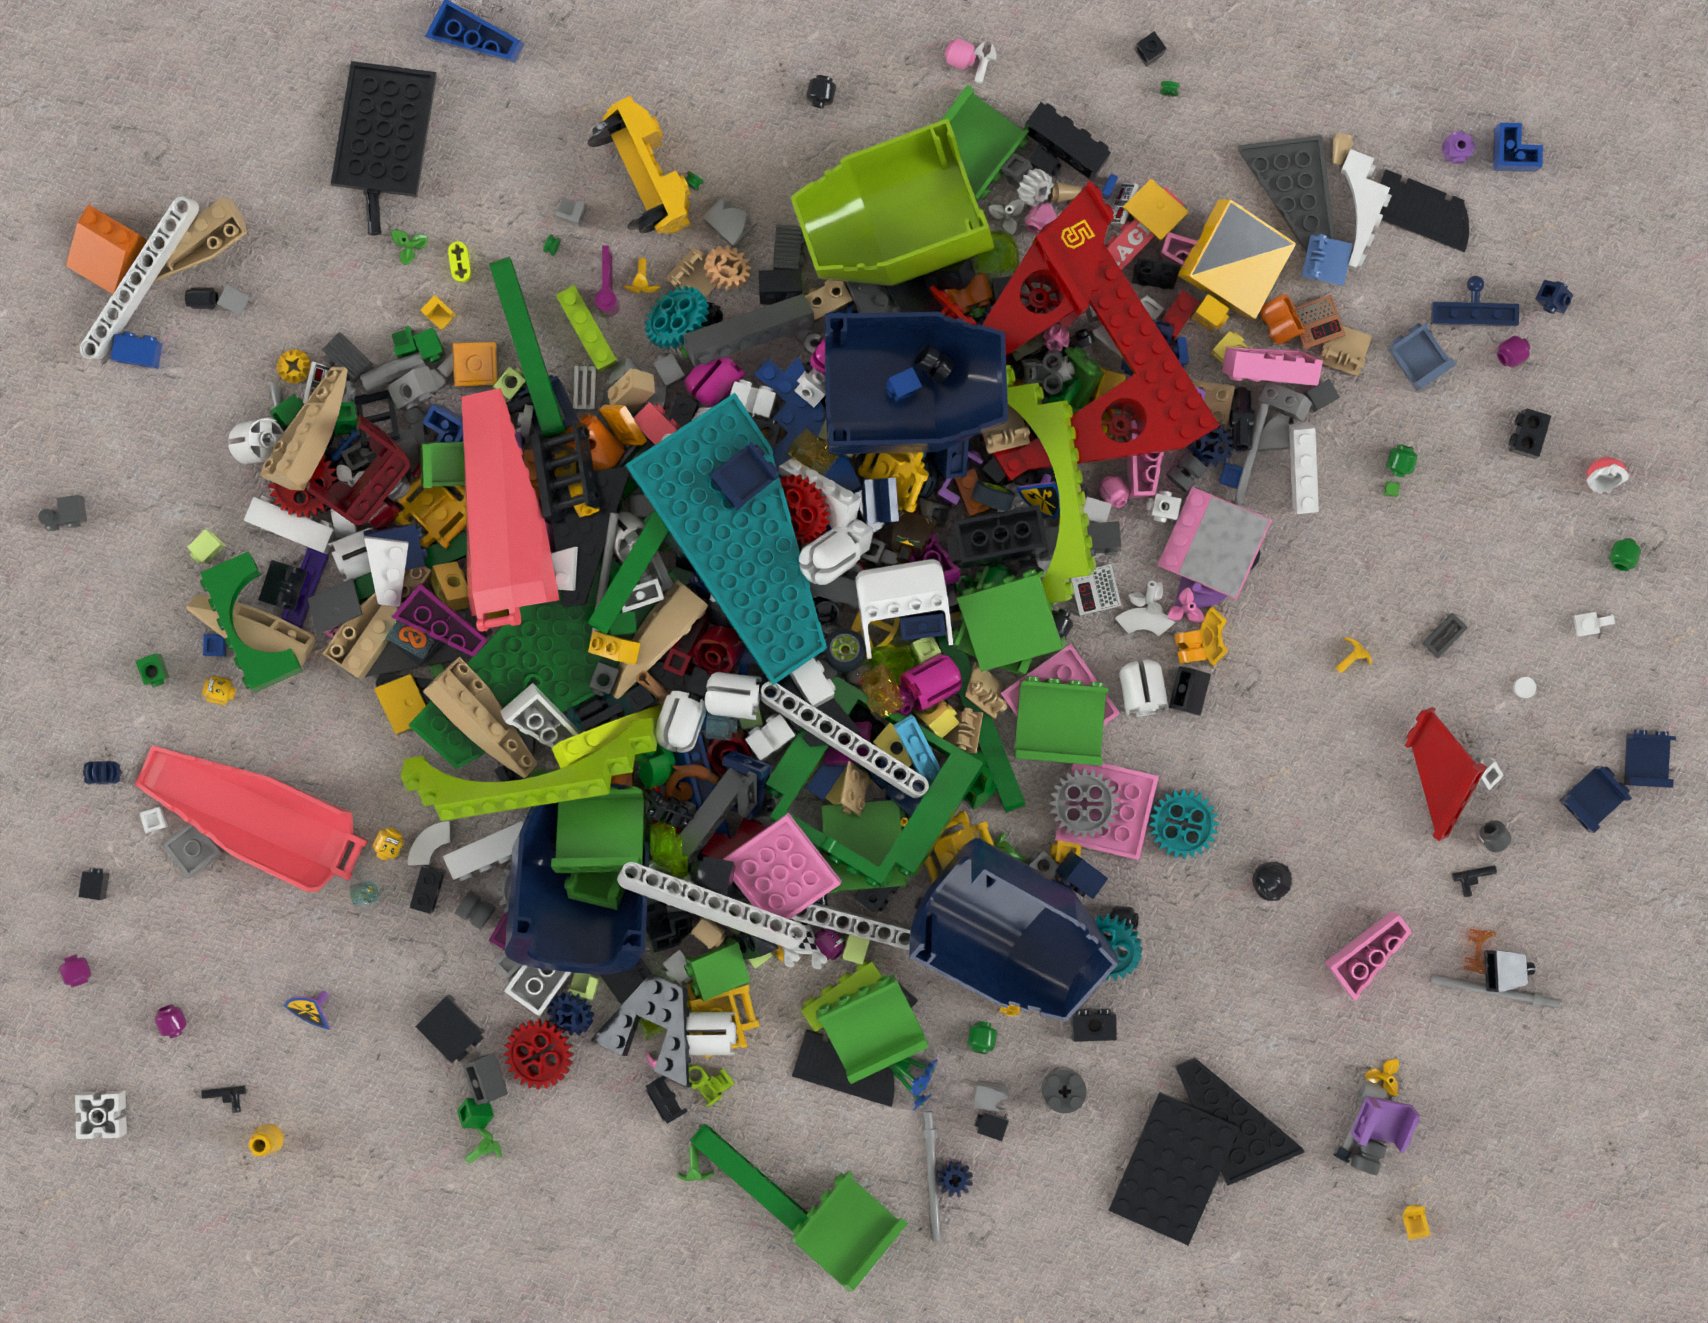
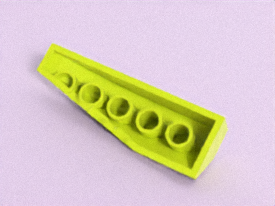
M657 705L558 742L552 748V751L560 769L593 754L627 729L633 720L652 717L656 726L663 706Z

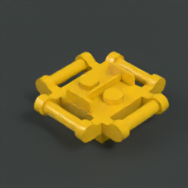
M923 452L880 453L874 470L870 467L876 453H867L863 465H860L858 469V474L868 479L896 477L898 509L914 512L917 506L916 500L923 482L927 481L929 473L923 469L925 465L921 461ZM910 485H911L912 490H911L910 493H908V490H909Z
M420 475L419 478H416L410 484L406 495L398 499L405 509L398 513L399 516L394 521L398 525L410 524L411 522L408 518L413 515L429 532L427 536H423L420 539L421 547L426 546L428 548L437 540L447 549L451 545L450 542L467 526L465 486H454L464 496L461 501L446 486H432V488H425L410 503L407 499L421 486Z
M965 810L959 812L957 816L951 819L946 829L960 823L964 828L940 837L936 843L934 850L942 870L945 869L965 844L972 839L979 838L977 831L980 832L984 841L994 846L987 829L989 827L987 820L972 825ZM930 854L925 861V865L931 877L930 883L932 884L939 874Z
M686 983L690 1000H687V1007H691L692 1012L735 1011L736 1015H731L734 1025H736L738 1039H736V1044L732 1045V1049L748 1047L744 1031L760 1026L759 1020H756L749 995V984L738 986L703 1001L692 993L690 985L693 983ZM737 994H741L748 1021L743 1024L741 1023L734 996ZM698 1032V1034L726 1035V1032ZM705 1055V1057L709 1058L712 1057V1055Z

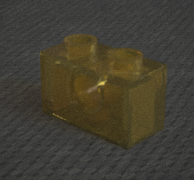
M807 428L792 442L787 451L792 458L800 461L806 467L817 471L822 476H825L839 457L837 454H828L827 445Z

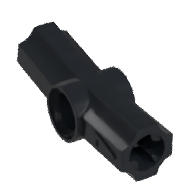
M1246 387L1235 389L1229 418V425L1232 427V449L1238 452L1250 450L1252 447V428L1255 412L1251 409V391L1247 390Z

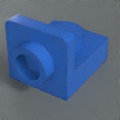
M1180 337L1175 340L1176 344H1172V349L1184 368V365L1189 363L1186 337Z

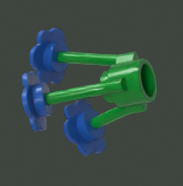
M907 1057L888 1066L893 1071V1075L915 1097L914 1104L916 1106L912 1109L913 1111L924 1105L932 1096V1094L926 1097L924 1094L919 1095L922 1090L927 1088V1083L935 1072L938 1059H935L933 1063L929 1062L928 1065H925ZM909 1064L924 1069L925 1075L917 1078L913 1077L909 1073L911 1069ZM904 1076L912 1081V1085L906 1081Z

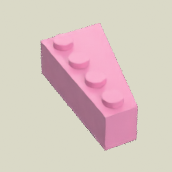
M1392 910L1324 963L1346 993L1356 1001L1366 986L1368 987L1373 981L1372 978L1386 965L1389 957L1398 950L1412 931L1401 916Z

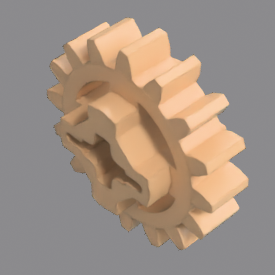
M726 245L725 249L718 246L716 250L712 249L705 259L706 263L703 268L708 270L705 276L712 277L710 283L717 282V288L719 289L721 286H725V290L728 291L730 286H732L734 290H737L738 286L742 287L750 276L749 271L751 267L747 266L749 259H743L744 253L738 254L736 247L732 251L729 245Z

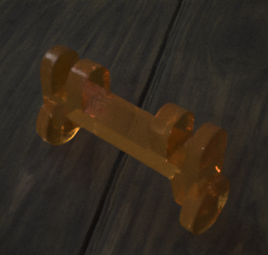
M1470 929V932L1478 933V937L1469 936V941L1477 943L1474 959L1465 957V962L1473 963L1472 967L1464 966L1463 969L1485 974V968L1479 959L1481 945L1492 935L1496 936L1497 932Z

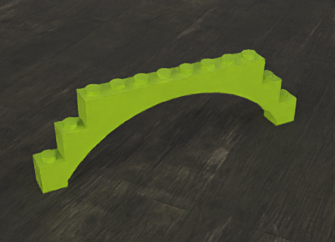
M1006 365L1008 404L1025 419L1040 439L1053 467L1059 491V533L1050 566L1042 580L1048 603L1068 601L1072 599L1074 594L1073 583L1069 582V578L1089 576L1094 574L1096 569L1095 558L1091 557L1090 548L1093 546L1091 535H1088L1087 531L1089 517L1084 512L1086 497L1085 493L1081 492L1080 486L1083 480L1081 470H1078L1077 466L1079 452L1074 447L1073 439H1076V432L1074 426H1071L1070 421L1072 408L1067 400L1042 404L1041 400L1044 399L1042 387H1039V383L1013 386L1015 373L1010 365Z
M652 717L633 720L631 725L619 736L593 754L559 770L522 780L479 782L456 778L432 767L425 755L405 758L400 777L408 792L417 790L424 806L434 805L441 821L606 795L610 792L612 776L633 772L635 754L656 751V726Z

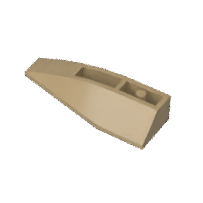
M678 579L666 592L664 599L660 600L649 612L631 640L641 643L636 665L624 662L619 663V672L610 692L616 699L625 695L629 688L637 681L638 674L643 675L642 671H648L682 636L688 634L692 624L705 614L706 608L709 605Z
M197 594L187 605L186 609L222 637L227 638L226 631H222L216 619L219 618L217 611H213L208 602V599H211V597ZM235 602L233 610L234 627L245 645L262 652H280L291 648L302 667L312 653L316 639L315 635L272 614Z

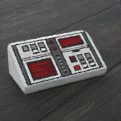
M1123 183L1120 186L1112 207L1114 218L1111 225L1118 228L1124 225L1128 212L1123 206L1137 193L1138 184Z
M316 362L311 363L303 400L304 404L326 373L331 369L329 366Z

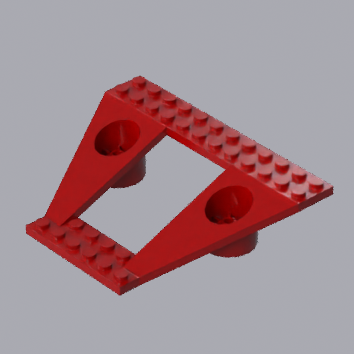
M1054 220L1044 225L1039 234L1045 232ZM1033 243L982 324L983 326L1005 332L1006 356L1074 312ZM1103 244L1089 304L1134 375L1074 413L1070 418L1071 426H1074L1076 432V439L1073 440L1074 447L1079 452L1077 464L1180 450L1220 426L1106 245ZM1031 283H1041L1040 288L1034 289ZM1043 284L1049 286L1052 290L1047 292L1043 289ZM1027 285L1030 294L1021 293L1020 289ZM1055 293L1058 302L1050 300L1049 295ZM1021 298L1028 299L1026 305H1023ZM1051 305L1057 308L1049 312L1046 306ZM1111 410H1121L1120 415L1114 416ZM1124 411L1129 413L1132 418L1127 419L1124 417ZM1104 412H1107L1110 422L1101 420ZM1135 420L1138 429L1130 428V422ZM1101 425L1108 427L1105 434ZM1031 431L1030 435H1028L1030 444L992 453L1009 482L1027 471L1053 468L1040 439H1035ZM1130 432L1138 435L1136 439L1130 441L1126 434ZM1121 438H1123L1125 441L1121 443L1117 442Z

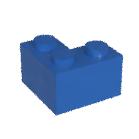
M1500 122L1494 128L1493 171H1538L1543 166V145H1521L1522 123Z
M432 404L423 424L439 433L436 442H463L462 417L443 405Z

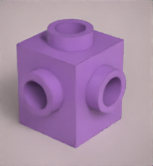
M1463 131L1452 132L1442 143V153L1444 154L1445 162H1452L1453 164L1465 163L1475 151V143L1471 141V134L1465 135Z

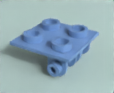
M1323 234L1318 236L1310 235L1302 277L1344 286L1353 244L1329 239Z

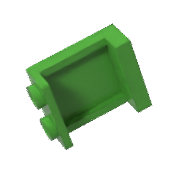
M1066 347L1064 350L1069 355L1067 361H1072L1075 369V374L1072 375L1073 379L1080 378L1083 384L1069 403L1072 408V415L1086 406L1105 374L1099 368V364L1086 356V351L1080 347Z
M463 442L420 443L421 486L423 488H432V486H465Z
M620 872L571 873V876L566 878L564 885L569 899L618 910L626 890L618 883L617 878ZM625 873L627 877H631L630 873Z
M731 937L723 940L724 945L695 958L685 957L686 965H684V969L688 977H691L693 984L690 987L695 997L698 996L701 1000L706 1001L750 982L739 943Z

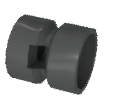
M1185 452L1178 460L1179 465H1174L1167 472L1166 476L1182 491L1188 492L1195 484L1194 479H1199L1207 468L1192 454ZM1184 470L1189 476L1186 477L1181 471Z
M470 890L458 906L455 914L464 920L470 918L471 924L481 930L491 917L496 906L487 901L480 902L481 896Z
M1369 1139L1366 1146L1357 1145L1359 1153L1354 1154L1351 1166L1377 1176L1381 1167L1379 1159L1384 1158L1387 1146Z

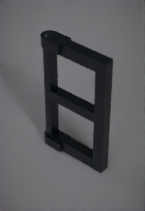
M388 390L356 396L355 404L358 417L360 414L364 417L363 404L388 398L389 412L365 418L372 423L391 419L393 432L387 434L392 440L400 439L395 404ZM359 428L361 447L369 448L370 437L367 438L366 432Z

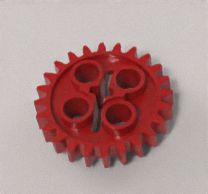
M323 454L311 479L314 481L321 479L324 483L323 487L328 490L339 479L332 475L336 472V469L329 468L333 462H324L327 456ZM274 482L268 485V488L274 489L270 496L277 497L274 504L282 503L280 509L282 511L289 508L288 515L292 516L296 511L297 517L301 518L304 512L305 516L310 518L311 511L316 516H318L319 508L322 511H326L324 503L318 498L313 499L307 488L304 491L290 490ZM304 492L306 494V501L299 504L297 502V495Z
M794 474L780 478L797 543L800 541L802 544L811 543L822 536L823 532L827 531L825 526L830 523L826 519L831 515V513L826 511V508L830 507V505L823 502L827 497L820 495L821 488L815 489L816 482L809 484V477L802 479L801 474L796 477Z
M532 1019L527 1022V1025L523 1022L519 1025L520 1029L515 1028L513 1030L514 1035L508 1036L511 1042H507L504 1045L509 1049L503 1053L504 1056L509 1057L505 1064H511L512 1066L508 1072L515 1071L516 1074L513 1079L522 1078L520 1084L522 1085L527 1081L528 1088H531L534 1084H536L537 1090L542 1085L546 1089L550 1087V1084L555 1086L558 1080L562 1081L565 1078L564 1074L570 1071L567 1066H571L573 1061L568 1058L572 1057L574 1053L569 1052L568 1049L573 1044H566L565 1041L569 1039V1036L563 1037L564 1029L557 1031L556 1023L550 1027L549 1020H546L544 1024H542L541 1019H537L535 1024ZM539 1035L545 1037L546 1044H542L539 1041ZM551 1044L555 1046L526 1064L523 1063V1060L530 1058L536 1052L542 1051ZM521 1045L527 1047L528 1054H524L521 1051ZM549 1054L556 1056L557 1063L550 1060ZM532 1064L538 1066L539 1073H536L532 1070Z

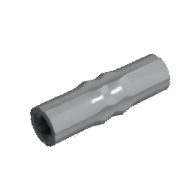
M418 351L360 375L365 390L368 392L385 384L393 383L413 369L426 367V363Z

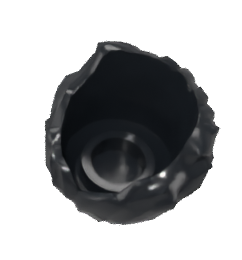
M1277 861L1266 862L1255 869L1252 877L1253 886L1262 899L1268 902L1279 901L1291 889L1292 873L1288 866Z

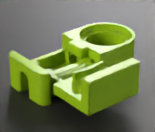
M694 1064L689 1067V1073L692 1069H698L702 1073V1077L698 1081L692 1080L689 1076V1082L692 1083L694 1090L698 1088L708 1102L706 1104L707 1107L718 1101L722 1097V1093L735 1084L724 1067L719 1070L720 1074L716 1077L712 1075L710 1080H708L710 1076L702 1066Z

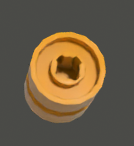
M1202 630L1174 634L1176 646L1180 648L1177 652L1179 664L1207 660L1205 648L1201 646V643L1204 642Z

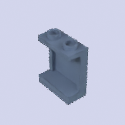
M1420 323L1409 329L1411 334L1405 338L1400 335L1391 341L1393 346L1388 349L1416 391H1419L1457 365L1453 358L1448 359L1427 328L1429 326L1428 323L1422 326Z

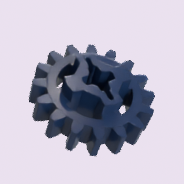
M1224 423L1213 430V432L1201 437L1200 441L1202 443L1200 446H1198V440H1196L1188 447L1189 451H1194L1192 455L1198 457L1200 462L1205 461L1206 467L1210 463L1217 467L1218 461L1224 464L1226 458L1230 459L1232 455L1230 452L1234 450L1232 449V444H1230L1232 443V436L1229 437L1231 429L1225 431ZM1223 441L1225 442V450H1224V451L1222 450L1223 447L1221 446V444H1222ZM1208 442H1209V443L1216 442L1215 445H1213V444L1207 445Z
M562 991L560 995L556 994L549 1003L548 1008L550 1009L547 1014L551 1015L549 1021L555 1022L557 1028L561 1027L564 1029V1032L568 1031L570 1036L574 1032L579 1036L582 1031L586 1032L593 1023L594 1012L590 1011L592 1005L585 1004L587 1002L586 998L580 999V994L573 996L572 991H569L566 995Z

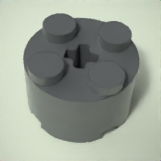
M1057 1067L1051 1070L1042 1081V1095L1052 1110L1066 1114L1082 1107L1087 1093L1086 1085L1082 1077L1075 1070L1069 1067ZM1066 1085L1069 1091H1066V1093L1062 1095V1093L1059 1090H1061L1063 1086Z

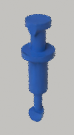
M352 429L350 431L351 434L346 440L343 438L340 440L341 444L331 455L330 461L333 463L338 461L343 456L341 452L352 447L351 443L356 437H360L355 430Z

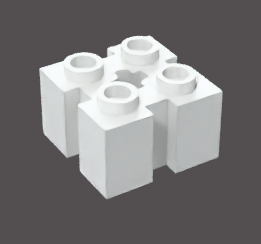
M734 381L730 395L736 393L746 410L756 414L757 419L765 421V418L771 419L776 404V393L773 392V389L766 386H761L757 389L752 387V383L749 381Z
M775 713L766 720V726L761 728L757 726L748 733L750 736L745 739L760 761H769L778 755L783 749L791 745L799 733L782 714L777 715Z
M126 1090L107 1091L101 1094V1097L100 1091L81 1092L75 1095V1113H81V1119L76 1121V1139H94L101 1135V1133L102 1138H120L127 1134L126 1116H121V1110L126 1108ZM101 1111L104 1114V1117H102V1115H99L98 1112Z

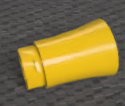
M264 1124L250 1138L248 1148H250L255 1156L275 1153L283 1144L282 1131L273 1124Z

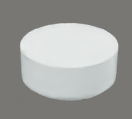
M1520 677L1514 682L1513 691L1520 698H1530L1536 692V684L1529 677Z

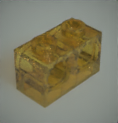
M884 663L861 675L864 682L862 685L863 691L869 698L867 704L873 713L876 712L881 718H884L904 707L894 673Z

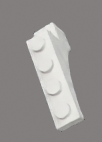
M1350 149L1341 173L1345 175L1355 206V242L1348 268L1355 271L1357 266L1362 267L1366 258V255L1363 254L1365 246H1371L1375 236L1371 232L1374 226L1379 227L1383 217L1379 213L1382 206H1388L1392 195L1388 194L1390 187L1367 179V177H1372L1376 166L1373 165L1374 158Z
M793 458L779 466L778 474L783 477L794 474L796 477L801 474L802 479L809 477V484L816 482L815 489L821 488L820 495L827 497L823 501L824 504L830 505V507L826 508V511L831 513L826 518L830 521V527L832 529L834 527H841L848 530L847 534L854 543H859L861 555L870 549L874 529L857 519L861 497Z

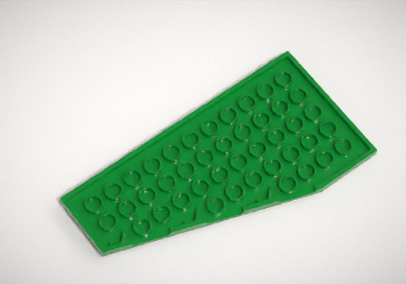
M604 552L585 605L563 607L561 590H558V601L522 606L519 608L521 624L502 626L483 645L477 654L466 663L490 688L502 709L525 690L523 680L530 673H536L542 678L543 686L540 691L561 712H564L596 695V693L591 691L592 687L588 684L597 661L618 668L619 661L588 652L592 627L587 623L595 611ZM613 558L607 589L621 568ZM658 601L633 609L635 611L637 629ZM635 633L614 636L632 640ZM600 674L597 677L599 685H605L609 681L607 674ZM531 677L530 682H527V686H530L532 683L536 686L539 684V680ZM432 701L408 724L455 769L487 753L455 726ZM515 727L519 735L524 734L517 727Z

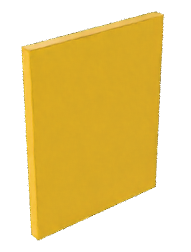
M1152 179L1123 206L1128 213L1160 241L1189 213L1187 209Z
M412 674L374 688L395 734L411 729L408 724L426 706Z

